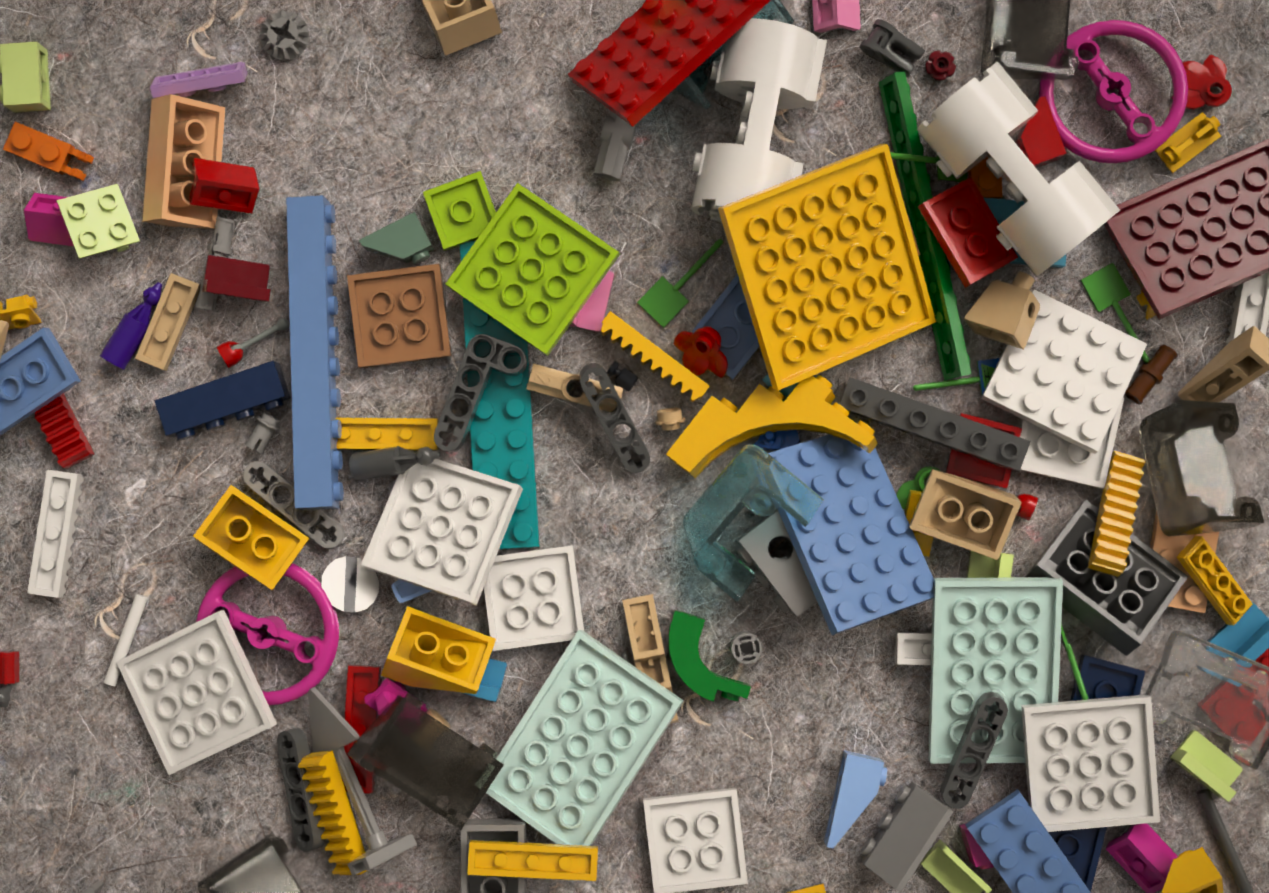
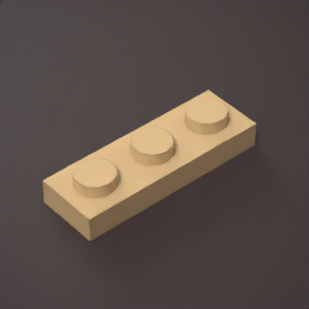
M170 273L135 359L167 371L198 298L200 284Z

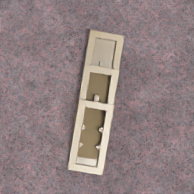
M653 594L622 600L635 667L672 692ZM677 713L670 724L679 722Z

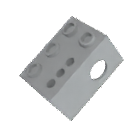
M778 510L772 511L735 540L739 545L735 548L736 552L746 564L751 562L758 570L754 573L755 577L764 588L770 585L777 596L773 600L783 613L789 610L792 615L798 617L817 602ZM781 536L788 544V552L784 557L772 558L768 552L769 543L773 538Z

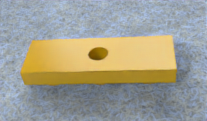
M1195 536L1176 557L1227 625L1234 626L1253 605L1203 536Z

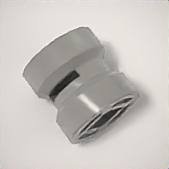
M741 631L732 637L730 651L738 662L752 664L761 657L763 646L760 639L754 633Z

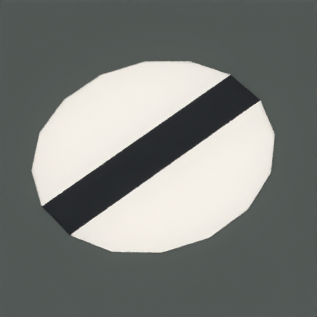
M345 556L335 559L326 567L322 575L321 587L329 598L331 605L343 612L356 613L367 609L374 603L379 593V580L376 572L361 565L363 560L358 557Z

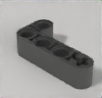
M484 334L471 338L434 432V441L438 448L446 452H456L462 448L492 369L510 376H517L524 372L527 367V358L519 347ZM481 342H488L491 344L490 354L484 358L477 357L475 354L476 346ZM509 353H517L521 357L519 366L514 369H508L504 365V359ZM470 371H477L480 374V382L475 387H467L464 384V377ZM459 400H465L469 405L467 414L462 417H457L453 413V405ZM448 418L458 423H464L462 429L455 426L453 431L457 441L455 443L450 442L448 446H445L446 440L442 438V435L450 433L453 426L451 423H447Z

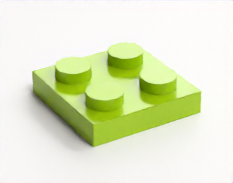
M481 171L423 191L444 251L456 248L463 243L477 240L496 213Z

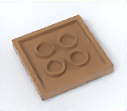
M440 264L347 275L358 368L452 357Z

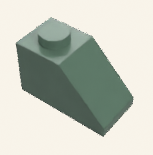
M415 212L359 240L365 250L407 264L413 262V264L423 262L430 257L429 252L435 250Z

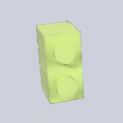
M38 42L0 44V73H2L0 101L3 106L14 113L51 110L47 49Z

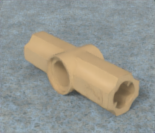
M533 363L526 390L563 399L570 403L592 407L584 391L577 398L571 397L567 393L566 386L569 381L577 380L580 382L579 374H571ZM589 379L586 382H592L597 393L603 391L599 381ZM614 385L618 395L622 398L623 388ZM605 398L600 402L599 409L612 412L616 408L617 402L612 398Z

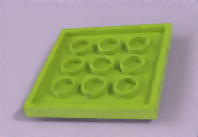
M517 183L445 285L548 356L617 260L620 253Z

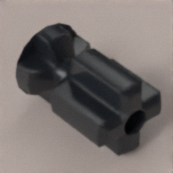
M615 360L608 369L607 374L609 377L616 376L615 383L626 391H630L639 378L627 368L620 371L618 369L619 363Z

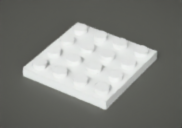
M1033 290L1032 293L1040 303V310L1024 350L1006 345L981 399L1096 454L1147 343L1037 290Z
M434 459L427 466L417 463L405 471L404 474L398 475L361 565L367 569L477 606L523 488L518 484L439 459Z
M224 610L218 611L116 662L168 775L277 725Z
M1145 694L1021 705L1029 805L1048 832L1160 822L1151 696Z

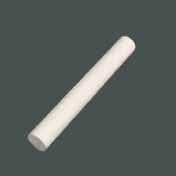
M135 595L104 680L105 684L116 686L121 672L116 662L127 657L148 599L146 596Z

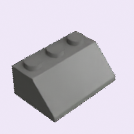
M911 781L909 786L904 785L899 790L895 798L897 804L892 812L887 811L878 823L880 830L874 839L870 837L865 842L860 852L863 855L861 857L863 864L900 893L954 813L944 802L913 781Z

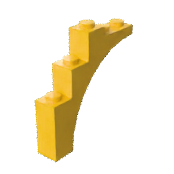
M818 374L816 377L811 376L800 381L785 401H783L785 396L778 390H774L772 386L766 389L759 384L738 411V408L723 397L719 401L714 396H711L666 455L696 479L713 460L731 447L753 437L763 435L767 431L807 430L827 433L847 440L868 453H871L878 443L875 436H873L875 431L868 424L861 420L858 424L848 418L849 411L837 402L831 405L836 398L831 389L833 385L826 378Z

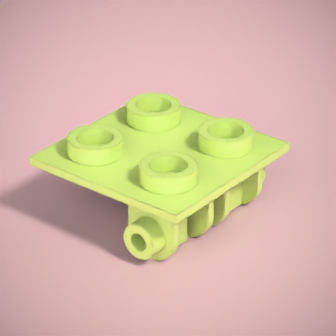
M118 184L57 200L58 207L79 259L112 249L122 252L129 249L130 244L140 242Z

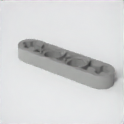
M259 461L252 462L246 466L243 473L245 483L316 543L324 548H335L342 544L345 539L343 526L323 509L314 510V519L308 524H304L299 520V509H296L294 504V485L265 462ZM264 468L263 476L268 481L273 482L274 477L278 479L269 487L267 493L264 492V489L268 486L264 482H253L255 475L252 471L254 469L261 470ZM281 486L287 487L291 493L289 501L285 504L278 503L274 497L276 489ZM322 516L325 518V521L320 524L327 529H332L333 527L337 529L334 533L337 537L336 541L328 540L325 542L326 534L319 528H316L315 533L311 531V528L319 523Z

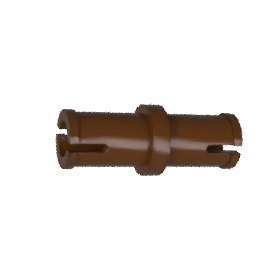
M1161 344L1147 365L1143 364L1140 367V374L1128 390H1126L1125 396L1132 402L1141 405L1155 384L1158 385L1162 382V375L1174 359L1178 357V354L1171 347Z

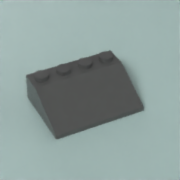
M1085 500L1025 577L1061 578L1063 580L1062 607L1127 656L1143 643L1189 576L1133 534L1129 538L1131 544L1127 549L1129 551V555L1125 560L1127 566L1119 577L1088 568L1099 509L1088 500Z

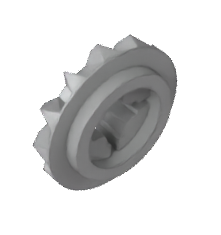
M281 10L278 13L269 14V18L264 23H261L262 28L259 37L263 48L270 56L279 60H290L299 56L306 49L309 42V30L305 21L295 12ZM289 26L288 32L295 40L284 38L279 43L280 37L274 30L283 31Z

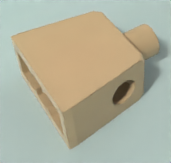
M1019 271L1012 284L999 280L992 281L965 315L964 320L975 334L1024 350L1040 310V303L1030 291L1035 279L1029 274Z

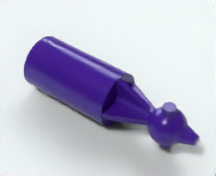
M158 282L153 287L147 288L143 292L144 302L129 313L124 314L99 355L100 357L125 370L144 338L149 326L151 308L157 305L162 295L161 283Z

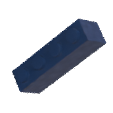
M270 361L154 401L165 435L176 437L177 441L195 436V430L206 427L207 431L225 426V420L236 417L237 421L253 417L255 415L254 411L265 407L266 411L284 406L283 401L291 397L280 363Z

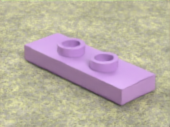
M237 62L154 78L150 90L153 98L169 94L187 97L195 94L196 90L208 89L209 92L225 89L226 85L245 82L247 69L245 62Z

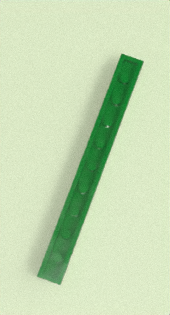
M905 71L894 72L878 82L894 153L923 156L924 149L917 131V117L913 110L910 86L907 83ZM895 159L907 214L921 254L919 255V260L936 318L932 328L944 381L972 374L970 357L965 346L964 330L960 323L957 309V298L954 294L950 278V267L943 249L918 208L923 202L933 198L930 176L927 173L925 162Z

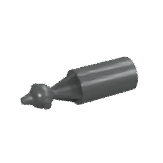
M400 446L364 451L351 455L349 467L353 478L357 481L400 475L417 463L423 466L430 465L434 459L440 457V452L433 451L429 447H422L416 453Z

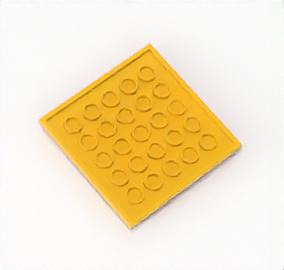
M879 144L718 208L774 390L784 389L936 322L888 144Z

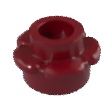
M937 50L929 55V61L926 62L925 68L933 79L943 81L954 74L956 65L951 53ZM938 63H943L944 67L940 68Z

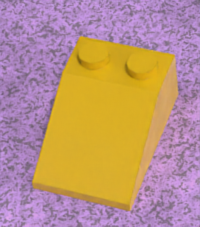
M232 485L229 486L193 535L196 541L272 591L310 539Z
M407 606L381 676L410 687L477 694L496 639Z

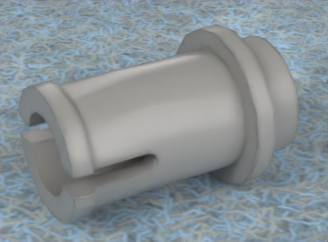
M266 412L262 416L257 417L259 422L245 443L252 450L255 447L256 452L263 454L274 431H279L280 429L278 426L280 420Z

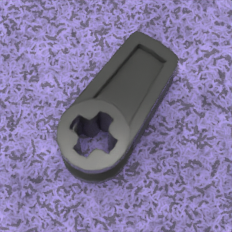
M877 19L873 24L874 30L867 40L862 41L860 49L869 57L882 62L896 72L905 71L906 77H909L914 66L908 62V59H904L892 51L891 47H894L902 52V55H906L915 61L922 57L925 50L901 34L888 22ZM882 37V39H881V41L879 42V44H877V41L879 40V38Z

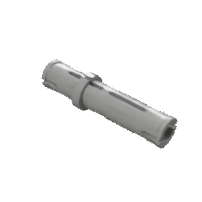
M222 217L216 218L211 244L208 243L207 250H209L208 256L213 255L228 258V255L231 256L232 249H230L236 221ZM204 269L195 307L215 312L218 294L202 292Z

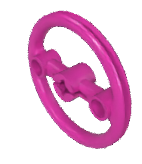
M1107 20L1078 29L1056 47L1044 67L1040 81L1039 97L1046 96L1064 147L1088 160L1099 163H1122L1144 157L1167 141L1183 117L1187 104L1188 83L1182 60L1164 37L1138 23L1124 20ZM1107 35L1135 38L1154 49L1163 59L1172 78L1173 100L1170 111L1160 127L1155 126V121L1150 115L1141 113L1129 97L1131 91L1129 79L1122 73H1111L1099 57L1100 48L1093 41L1094 38ZM1088 50L1092 53L1093 59L1083 60L1079 57L1078 52ZM1066 57L1072 58L1073 65L1077 69L1086 71L1098 87L1096 91L1098 105L1108 111L1115 110L1127 126L1126 135L1131 142H1134V145L1118 149L1093 146L1077 138L1063 124L1055 107L1053 91L1057 71ZM1108 89H1117L1119 90L1118 95L1115 93L1109 95L1107 91ZM1143 123L1147 126L1148 133L1138 134L1134 130L1133 124Z
M292 563L283 576H287L301 584L316 601L323 618V640L317 636L304 637L287 630L286 624L278 616L271 615L257 618L240 611L237 604L226 602L222 597L226 590L234 583L249 576L237 567H234L219 577L207 591L200 605L196 622L221 611L224 607L229 612V621L232 628L247 634L249 642L254 647L266 649L277 646L294 653L300 662L310 663L312 670L293 686L277 691H262L269 706L298 699L321 682L335 659L339 642V623L336 609L331 605L319 580L307 570ZM268 626L267 632L271 633L272 637L266 638L267 632L263 631L262 628ZM307 641L314 645L315 654L313 657L305 653L304 647Z

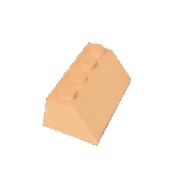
M172 94L151 100L142 222L169 227L215 229L218 209L191 205L189 196L195 178L192 165L194 158L222 161L225 107Z

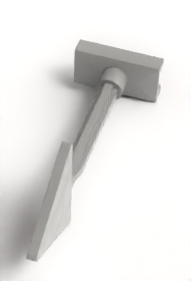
M313 687L308 691L313 752L333 750L341 777L367 835L365 840L370 850L348 863L350 872L354 876L416 846L417 843L412 833L387 841L383 830H380L350 759L344 750L345 745L358 740L360 736L327 699Z

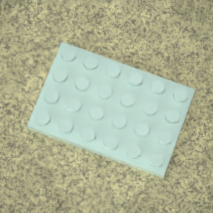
M1050 577L933 578L934 598L932 608L928 751L930 764L951 763L978 699L988 692L997 693L1003 698L1007 704L1008 713L986 763H1026L1021 705L1058 702L1063 580ZM996 702L992 706L986 705L985 707L988 711L986 723L990 726L993 725L988 719L992 710H999ZM984 729L974 731L971 737L972 742L977 744L985 742L988 738V731ZM967 757L960 763H976V760Z
M578 630L478 788L555 844L591 846L684 700L584 631Z

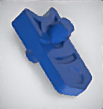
M797 430L767 431L765 434L760 435L753 446L755 449L776 451L799 444L800 439Z

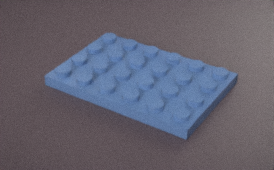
M829 434L763 454L756 459L832 636L934 598L933 576L914 533L909 528L910 524L876 448L871 453H868L847 440Z

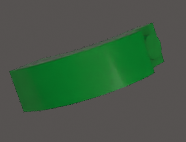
M674 609L669 627L668 646L672 663L683 682L692 691L713 702L717 690L722 691L721 697L739 702L740 697L748 699L751 689L748 683L718 675L709 670L701 661L698 646L705 619Z

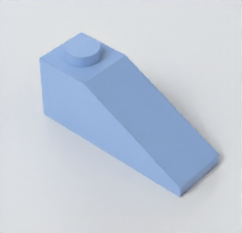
M846 750L843 751L824 837L826 847L833 849L878 794L879 786L885 785L887 768L884 767V761L880 758Z

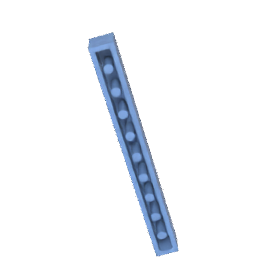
M323 195L287 197L295 508L299 510L338 509L339 501H343L344 489L342 482L338 480V470L342 469L343 457L342 452L337 449V438L342 436L341 421L336 420V407L341 405V394L339 388L336 389L335 376L340 375L339 359L335 358V346L339 344L338 328L334 327V315L338 314L337 297L333 296V284L337 283L336 266L332 265V254L336 253V239L334 235H331V223H335V208L333 204L330 205V202Z

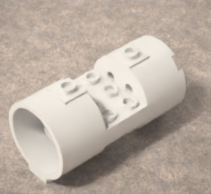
M751 18L723 44L720 62L713 61L710 79L716 80L714 90L730 99L743 103L739 120L740 129L738 130L735 144H704L702 153L696 152L692 170L698 172L691 208L694 213L703 215V211L709 212L711 220L722 223L718 208L801 176L804 163L795 162L785 155L769 150L777 109L813 108L816 101L827 40L818 39L813 33L795 25L774 20Z
M997 61L983 72V80L979 81L975 77L932 112L933 121L930 124L925 120L919 125L917 131L940 158L936 164L947 178L953 174L958 179L988 157L986 166L997 179L1003 176L1009 183L1006 190L1017 203L1021 200L1025 203L997 226L1000 233L996 238L1007 251L1013 247L1034 274L1038 276L1118 213L1120 209L1080 161L1050 184L1039 173L1011 138L1038 113V110Z

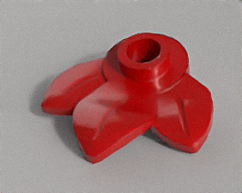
M1209 55L1203 64L1196 61L1182 62L1188 83L1186 109L1195 110L1205 104L1211 107H1219L1228 102L1232 94V87L1230 82L1225 79L1227 68L1221 59L1214 55ZM1212 87H1219L1222 92L1213 94L1210 89Z
M705 326L695 330L694 333L682 331L676 335L673 344L680 351L684 352L682 361L685 368L696 376L705 373L707 369L720 378L725 376L728 369V359L720 350L721 336L714 328Z

